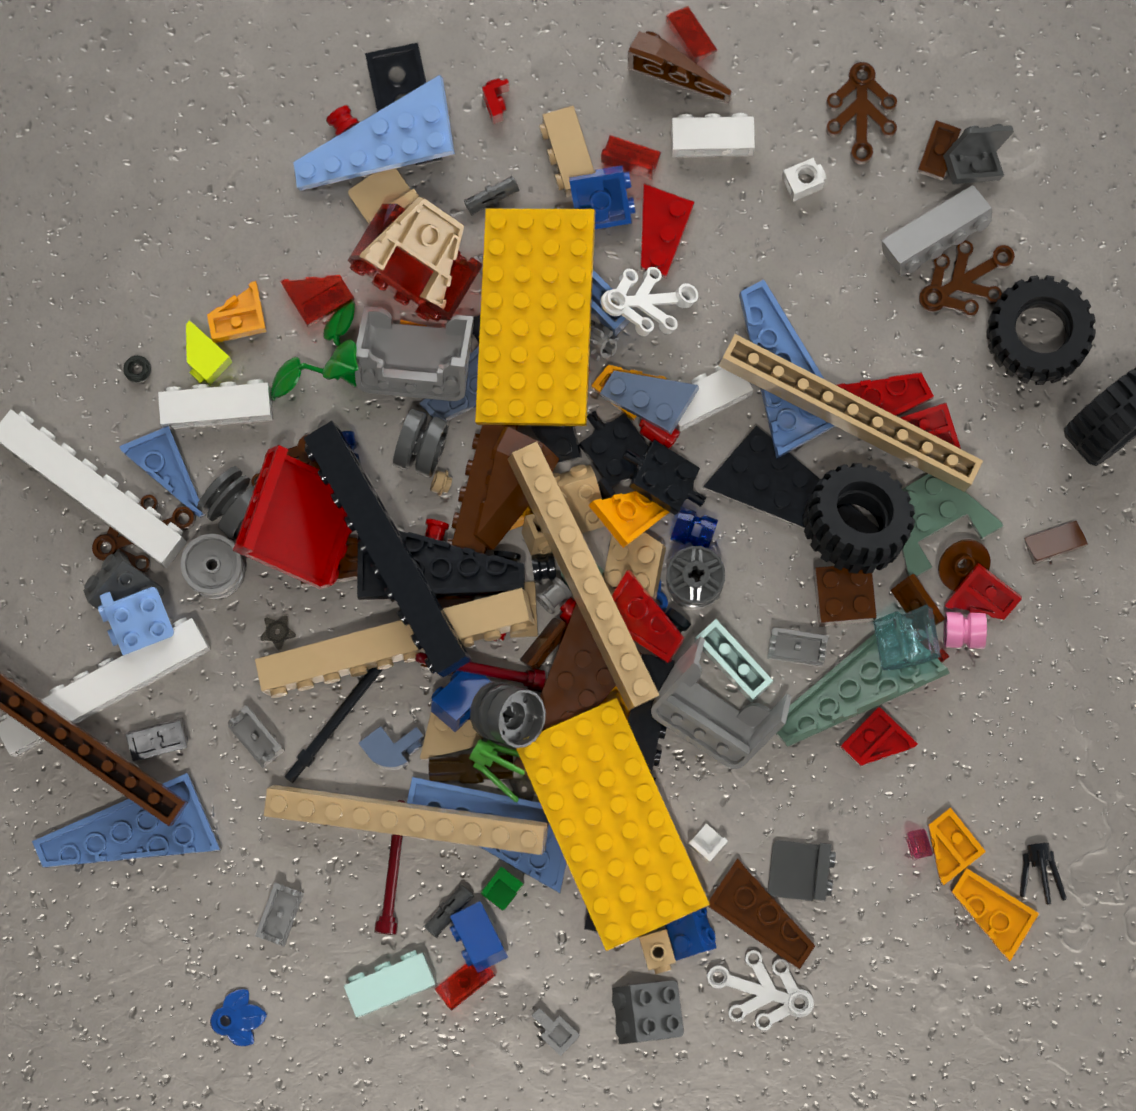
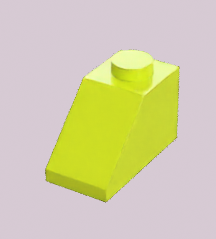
M190 320L186 323L187 363L191 368L189 374L200 384L205 381L211 386L232 364V360Z

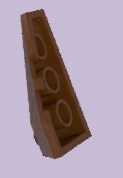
M639 31L628 51L629 70L728 104L730 103L732 90L667 41L661 39L660 35L651 31H646V33Z
M509 427L503 428L492 450L491 459L494 460L491 475L486 476L487 494L485 501L480 503L473 534L489 550L495 549L529 506L508 462L511 453L538 442L552 473L559 461V458L544 443Z

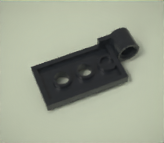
M418 42L365 53L377 112L395 102L397 96L401 94L407 95L426 83ZM392 69H402L405 73L404 79L400 82H393L389 78ZM441 157L416 163V166L441 162L443 159Z

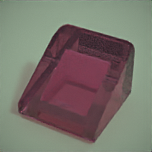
M925 829L906 833L905 838L912 860L915 861L933 855Z

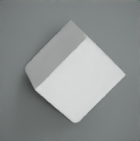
M706 823L688 843V846L709 864L727 844L728 840L725 837L722 838Z

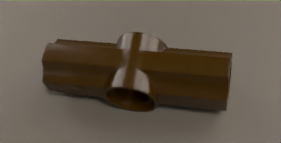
M471 753L459 754L458 757H429V781H459V783L476 784L484 783V781L490 779L480 770L473 767L475 762L469 759ZM512 755L498 756L513 764ZM493 762L491 767L485 765L499 780H514V772L496 762Z

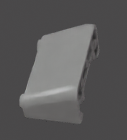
M364 306L356 343V360L359 370L355 371L357 387L364 392L372 394L445 401L461 400L465 396L474 326L473 316H451L447 319L446 328L392 323L391 314L384 308Z

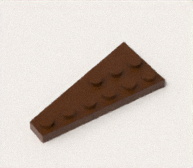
M577 603L540 695L546 710L545 724L542 731L598 707L616 686ZM516 757L514 765L524 770L525 775L528 777L521 758Z

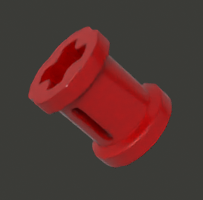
M426 519L425 524L427 528L424 536L443 541L445 531L449 529V524L435 519Z

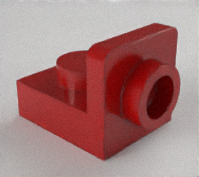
M497 78L488 81L485 84L486 86L482 87V96L493 125L503 122V112L506 111L502 96L498 95L509 92L508 79L501 80Z

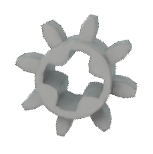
M604 326L602 330L594 327L590 331L589 356L594 360L599 361L601 357L608 360L617 351V341L619 339L613 335L611 329Z

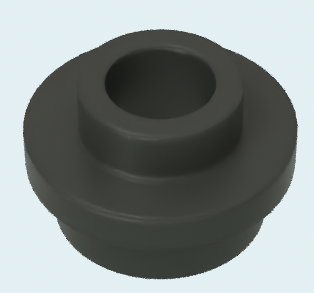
M136 355L126 360L123 371L129 381L141 383L150 376L151 365L145 357ZM135 366H142V372L139 374H134L133 369Z

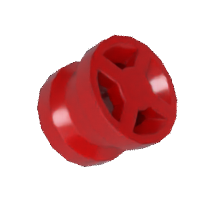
M348 105L337 108L326 119L328 125L334 127L336 136L360 123L357 118L352 117L351 109Z

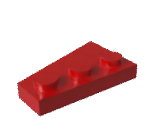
M644 184L641 270L646 271L650 267H656L660 270L662 277L667 278L693 210L694 201Z
M922 372L872 381L864 380L851 384H836V386L895 416H899L934 398Z
M627 570L612 594V598L632 639L669 663L685 638L633 573Z

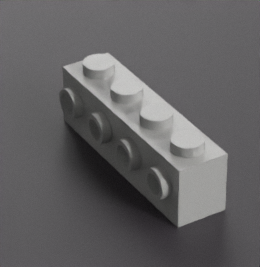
M972 185L882 240L883 254L900 276L915 272L924 262L929 259L938 258L947 248L952 245H959L970 234L987 228L990 222H992V208L976 187Z

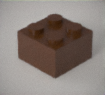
M834 566L815 568L813 576L819 627L872 623L876 620L872 573L864 574L863 570H859L858 574L849 573L846 568L839 570Z

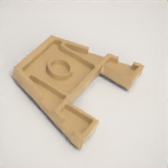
M418 197L359 257L377 269L384 270L395 248L398 247L433 271L420 297L436 308L444 310L447 301L444 300L447 286L450 287L452 276H450L453 260L457 258L464 225L425 198Z

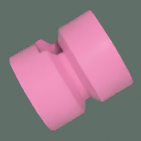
M960 612L945 613V648H961L963 644H966L968 648L985 649L987 637L986 613H969L967 617H963Z

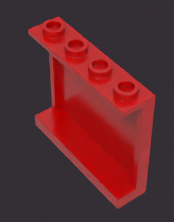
M277 445L267 450L233 551L321 590L330 587L339 576L337 568L340 560L343 559L347 552L348 545L346 542L349 534L352 533L344 520L347 514L343 507L339 509L331 497L334 491L330 484L325 485L317 472L319 469L287 455L288 449Z

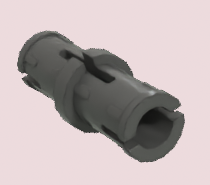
M511 175L509 178L493 186H485L484 191L465 199L464 203L472 216L490 205H498V201L520 190Z
M460 884L452 896L445 903L442 902L439 905L440 909L423 927L435 938H438L452 921L450 916L461 911L474 895Z

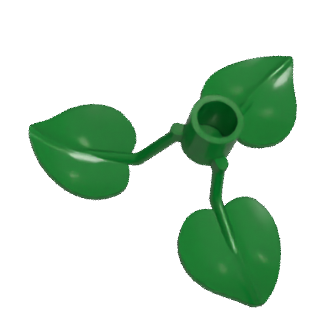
M351 301L335 311L324 327V339L327 341L333 339L337 346L333 356H331L324 368L306 363L300 364L298 357L289 359L279 368L274 377L271 387V398L273 401L286 395L296 386L303 369L321 373L327 380L336 379L338 381L341 378L352 387L357 386L355 371L359 370L356 360V343L351 339L343 343L340 342V336L348 331L353 321L355 302Z

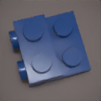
M622 165L597 169L596 173L569 177L574 209H594L595 230L632 224L630 214H636L633 197H627L626 190L632 188L629 172H623Z

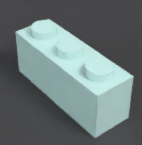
M717 619L695 637V641L700 636L705 638L702 651L750 703L772 684L773 680Z
M416 950L400 956L402 961L397 964L391 965L390 961L374 967L376 972L366 977L364 972L348 978L349 984L344 985L356 1018L436 986L437 984L424 953L417 954Z

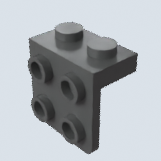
M995 124L990 127L979 128V126H970L966 128L943 155L952 184L1000 181L1004 173L997 150L1014 133L1013 127L1011 125Z
M119 549L113 555L107 556L102 564V569L96 576L92 575L87 580L83 590L88 603L96 609L102 605L99 595L107 592L111 593L114 601L150 587H155L158 590L160 598L164 594L162 586L132 566L127 555Z
M781 840L775 841L772 847L768 894L772 897L825 902L826 896L831 897L833 880L828 879L829 868H834L836 851H831L832 844L820 843L815 845Z
M671 980L612 988V1004L615 1008L616 1016L615 1030L619 1045L683 1036L684 1028L678 983Z

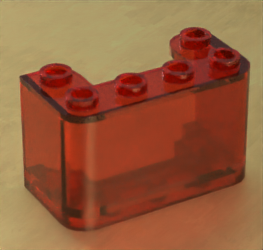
M381 204L348 258V262L351 264L349 268L361 276L365 274L373 279L371 283L382 291L387 289L395 294L393 299L404 306L409 304L415 308L414 313L426 321H429L431 318L437 322L439 320H451L483 264L473 257L467 261L464 256L460 255L461 252L458 251L457 258L453 260L450 276H452L450 287L447 286L444 300H447L445 308L442 309L438 305L424 300L420 295L433 271L398 247L395 248L384 270L376 268L359 257L405 211L398 204Z

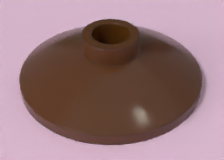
M971 539L960 540L949 546L942 554L938 564V575L941 582L950 590L955 591L977 563L989 571L991 559L988 550L980 542Z

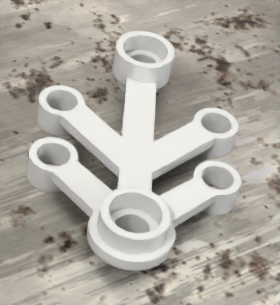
M650 267L643 274L644 281L634 296H626L628 289L638 281L636 271L626 269L619 277L620 283L617 288L608 290L602 295L601 306L609 315H622L635 324V330L641 336H648L654 329V323L651 319L640 316L631 307L639 308L659 323V329L664 334H671L678 326L677 320L673 316L666 315L655 306L676 304L680 308H689L697 301L698 291L691 284L685 283L672 293L649 294L653 286L662 278L658 268Z
M751 950L746 954L745 962L749 967H752L760 984L729 975V971L723 966H714L707 974V981L713 988L720 989L728 986L757 996L741 1005L730 1007L728 1016L734 1022L743 1020L745 1015L772 1001L784 1004L770 1014L762 1013L756 1017V1027L763 1031L770 1029L773 1023L790 1014L798 1018L805 1017L811 1013L814 1006L811 994L806 990L798 989L789 972V964L784 959L774 961L772 971L775 975L780 976L787 993L776 990L762 963V955L756 950ZM755 953L758 955L759 961L757 964L749 962L748 957L750 954ZM778 962H783L786 966V970L783 973H779L775 969V965ZM715 972L723 974L724 979L721 983H716L713 980ZM796 998L804 1000L805 1004L802 1009H797L794 1006ZM734 1008L742 1010V1016L739 1019L733 1018L731 1014ZM762 1016L769 1019V1025L765 1028L759 1025V1019Z

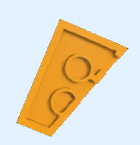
M637 491L616 494L611 498L603 500H593L588 505L623 548L670 513Z
M965 868L951 893L1008 962H1010L1039 913L968 868Z

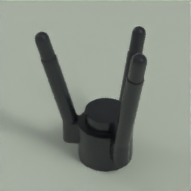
M1049 843L1027 845L1028 853L1022 854L1023 871L1020 896L1025 897L1029 866L1032 863V868H1040L1046 904H1051L1046 869L1049 865L1060 897L1065 901L1067 897L1055 863L1054 851H1050Z

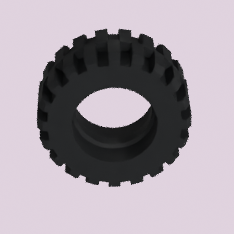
M1038 275L1030 276L1028 281L1021 279L1015 282L1013 287H1008L1002 293L999 300H997L988 320L989 327L986 331L987 339L990 340L988 347L991 354L995 353L997 365L999 367L1004 365L1008 369L1006 374L1012 378L1015 374L1021 377L1020 382L1027 384L1030 380L1035 381L1036 385H1044L1046 381L1055 383L1064 376H1070L1090 352L1093 346L1092 341L1096 334V329L1093 328L1096 322L1095 315L1089 312L1091 304L1088 299L1084 301L1081 299L1082 292L1077 287L1074 290L1067 287L1070 282L1062 279L1059 283L1054 281V276L1046 275L1044 279H1039ZM1030 308H1044L1055 313L1065 326L1066 338L1063 345L1051 353H1039L1027 348L1020 341L1015 328L1016 321L1023 311Z
M1136 367L1095 397L1064 428L1066 439L1090 465L1097 466L1103 463L1136 437Z
M852 463L850 467L844 464L838 466L836 470H830L824 475L823 479L819 480L804 508L803 524L806 526L804 533L808 540H812L810 546L814 552L819 551L822 554L820 557L826 563L828 561L835 564L834 567L839 570L846 568L849 573L858 574L859 570H863L864 574L873 573L875 569L882 570L886 568L889 563H893L898 557L914 529L915 520L913 516L915 515L913 504H909L911 497L908 492H903L901 489L903 485L897 479L894 481L890 478V473L885 470L880 472L876 470V466L868 465L867 467H862L861 463ZM854 504L865 508L876 518L880 532L862 533L852 529L840 517L837 506Z

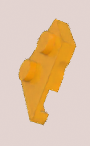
M951 807L928 825L939 880L942 886L986 852Z

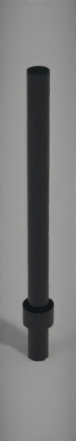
M377 667L368 670L307 749H302L296 758L298 760L284 776L288 781L293 784L303 770L312 765L316 760L314 756L383 670H378Z

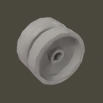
M210 533L198 536L189 542L182 553L180 563L182 576L188 585L204 598L215 600L226 598L236 592L244 581L246 572L244 557L233 551L235 544L223 535ZM216 562L217 567L214 570H210L212 568L211 564Z

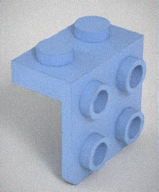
M150 587L117 601L113 600L110 592L99 595L102 605L98 606L99 613L103 622L109 621L112 629L107 632L113 646L119 645L122 655L129 654L173 636L174 630L158 590L155 587Z

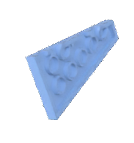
M439 75L293 162L297 188L300 191L455 154L442 76Z

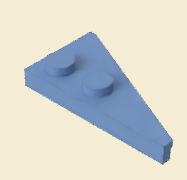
M169 426L119 446L126 456L186 507L191 509L199 518L206 515L197 509L199 497Z

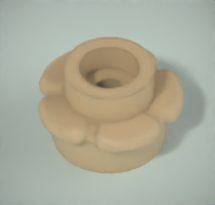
M437 470L434 474L430 491L437 493L438 496H441L443 492L448 493L452 478L448 477V470H445V472Z

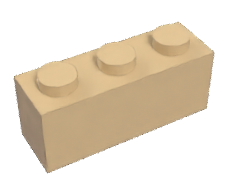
M574 105L542 114L543 124L539 125L543 140L548 139L551 149L547 150L550 164H556L559 174L555 175L558 189H564L566 197L572 196L569 177L595 173Z

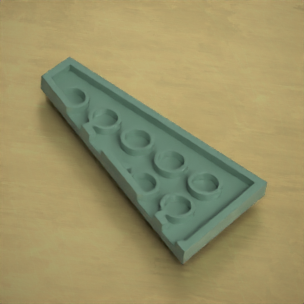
M893 617L789 706L786 724L776 735L788 747L950 673L944 664Z

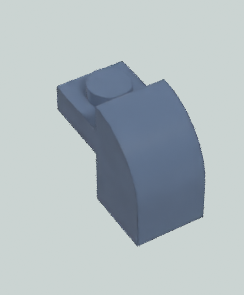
M380 726L360 741L359 745L377 766L388 770H397L409 765L403 755L406 752L411 755L423 746L421 741L425 738L416 727L394 744Z

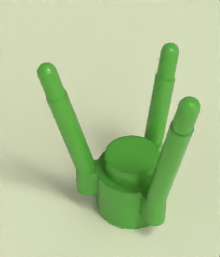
M480 739L469 759L475 762L473 767L485 774L514 802H518L519 798L485 767V765L491 767L492 763L496 762L513 772L524 775V770L497 756V751L520 758L517 750L497 745L490 740L485 742Z

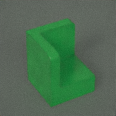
M501 866L482 890L481 895L504 911L524 884Z

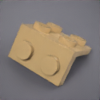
M396 168L373 173L348 191L349 197L376 236L382 233L419 197L414 189L411 190Z
M577 465L568 472L561 474L552 473L581 534L605 527L588 506L593 500H602L597 479L591 465Z

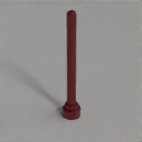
M418 652L415 655L416 662L426 664L424 659L428 658L426 653ZM469 662L457 669V671L520 682L528 687V690L537 692L542 691L546 679L545 671L536 668L522 672Z
M398 800V801H397V802L406 803L404 800ZM392 834L382 916H379V920L375 921L374 933L397 935L398 923H395L396 918L393 917L402 835Z

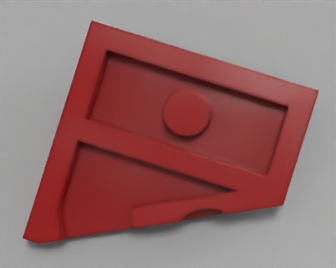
M977 563L944 602V606L948 609L968 610L969 613H986L992 618L1005 620L1022 600V596Z

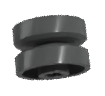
M411 409L397 441L393 466L407 470L416 459V474L430 478L437 467L445 447L449 420L436 416L430 420L426 428V413Z

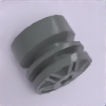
M236 466L229 468L216 478L202 495L197 505V509L203 514L208 513L207 518L211 521L217 520L222 516L218 528L231 540H236L255 488V486H252L246 490L250 483V478L246 475L242 476V471Z
M689 546L680 550L671 559L666 574V588L671 599L679 606L688 610H702L711 606L720 597L725 582V568L720 557L712 550L702 546ZM693 570H697L698 574H703L699 582H695L694 578H689Z
M490 682L481 687L474 696L470 707V720L473 729L479 736L508 746L521 748L530 745L541 734L545 724L546 710L542 699L537 693L503 682Z

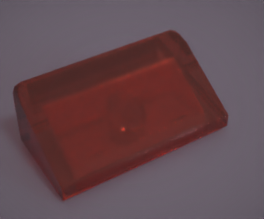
M689 6L666 15V23L693 62L697 64L717 51V48Z
M466 963L437 986L435 990L448 1008L453 1011L496 977L490 967L478 973L474 965L468 967Z

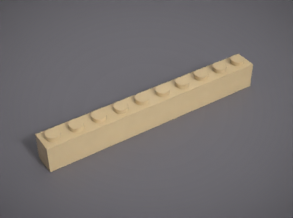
M736 334L733 336L719 364V367L963 492L972 485L983 460Z
M538 442L511 453L508 462L628 711L659 696V693Z
M523 588L443 609L465 648L473 646L474 641L480 639L485 641L497 640L501 638L503 633L519 634L528 630L527 627L535 625L528 594ZM400 620L255 659L261 691L269 696L271 695L272 698H278L287 695V691L297 688L298 691L312 689L315 683L322 681L325 684L340 681L341 676L349 674L352 677L366 674L367 670L377 667L378 670L388 669L394 666V662L404 660L405 663L416 661L415 655L418 652L425 653L423 648L419 650L411 638L414 632L410 625L405 626Z
M273 785L267 788L264 816L538 855H542L546 851L549 827L547 822Z

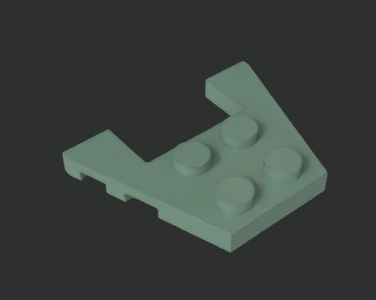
M930 474L902 489L903 492H908L911 497L909 504H913L915 515L913 516L915 520L914 529L902 549L907 576L915 574L918 577L932 568L918 543L963 516H967L980 539L1003 527L1000 520L967 492H963Z

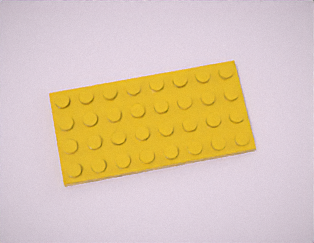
M486 209L475 417L477 425H587L595 236L594 209Z
M617 698L542 731L538 738L530 745L516 748L606 951L710 905Z

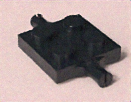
M593 411L587 415V419L595 431L591 436L580 442L579 446L600 476L606 479L610 486L614 488L621 482L632 480L634 477L635 466L622 459L626 449L628 448L641 457L645 454L648 445L625 413L611 422L603 423L596 411Z
M656 440L649 444L645 454L641 457L628 448L626 449L622 459L635 466L634 477L629 485L630 488L674 515L680 512L686 499H689L699 507L704 504L706 497L693 490L694 480L700 470L698 466Z

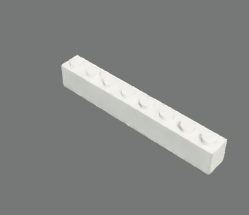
M10 409L0 422V444L165 568L170 565L187 543L181 536L183 531L172 522L168 526L160 521L162 515L152 507L148 506L145 510L138 504L140 499L129 490L125 494L117 489L119 483L106 474L102 478L96 473L98 468L87 459L81 462L74 457L77 452L64 442L59 446L53 441L55 436L44 427L38 430L32 425L34 420L22 411L17 414Z
M185 617L172 624L174 630L172 637L123 655L115 660L113 658L106 659L98 664L99 669L89 674L88 671H85L73 678L75 682L65 687L62 684L49 691L50 695L42 699V701L77 724L211 651L195 620L193 618L187 620ZM8 714L0 717V738L9 755L17 757L45 741Z

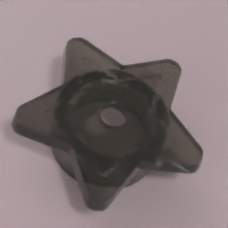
M287 615L278 620L267 617L264 619L266 631L260 637L261 641L272 642L276 649L280 651L287 639L296 637V634L288 628ZM276 629L280 630L279 634H275Z
M526 775L522 778L509 780L513 788L512 792L519 799L533 801V796L536 795V792ZM522 787H526L527 791L523 792Z

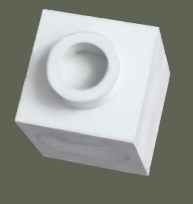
M811 158L783 170L782 179L794 202L822 190L826 174L822 165H817L814 158ZM802 174H808L812 177L813 181L805 184L798 177Z

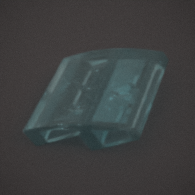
M924 605L904 615L895 611L873 621L882 670L889 671L907 668L941 657L933 610L928 605Z

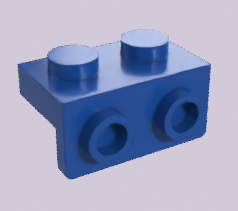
M707 907L665 925L676 961L717 948L715 943L716 936L707 918Z

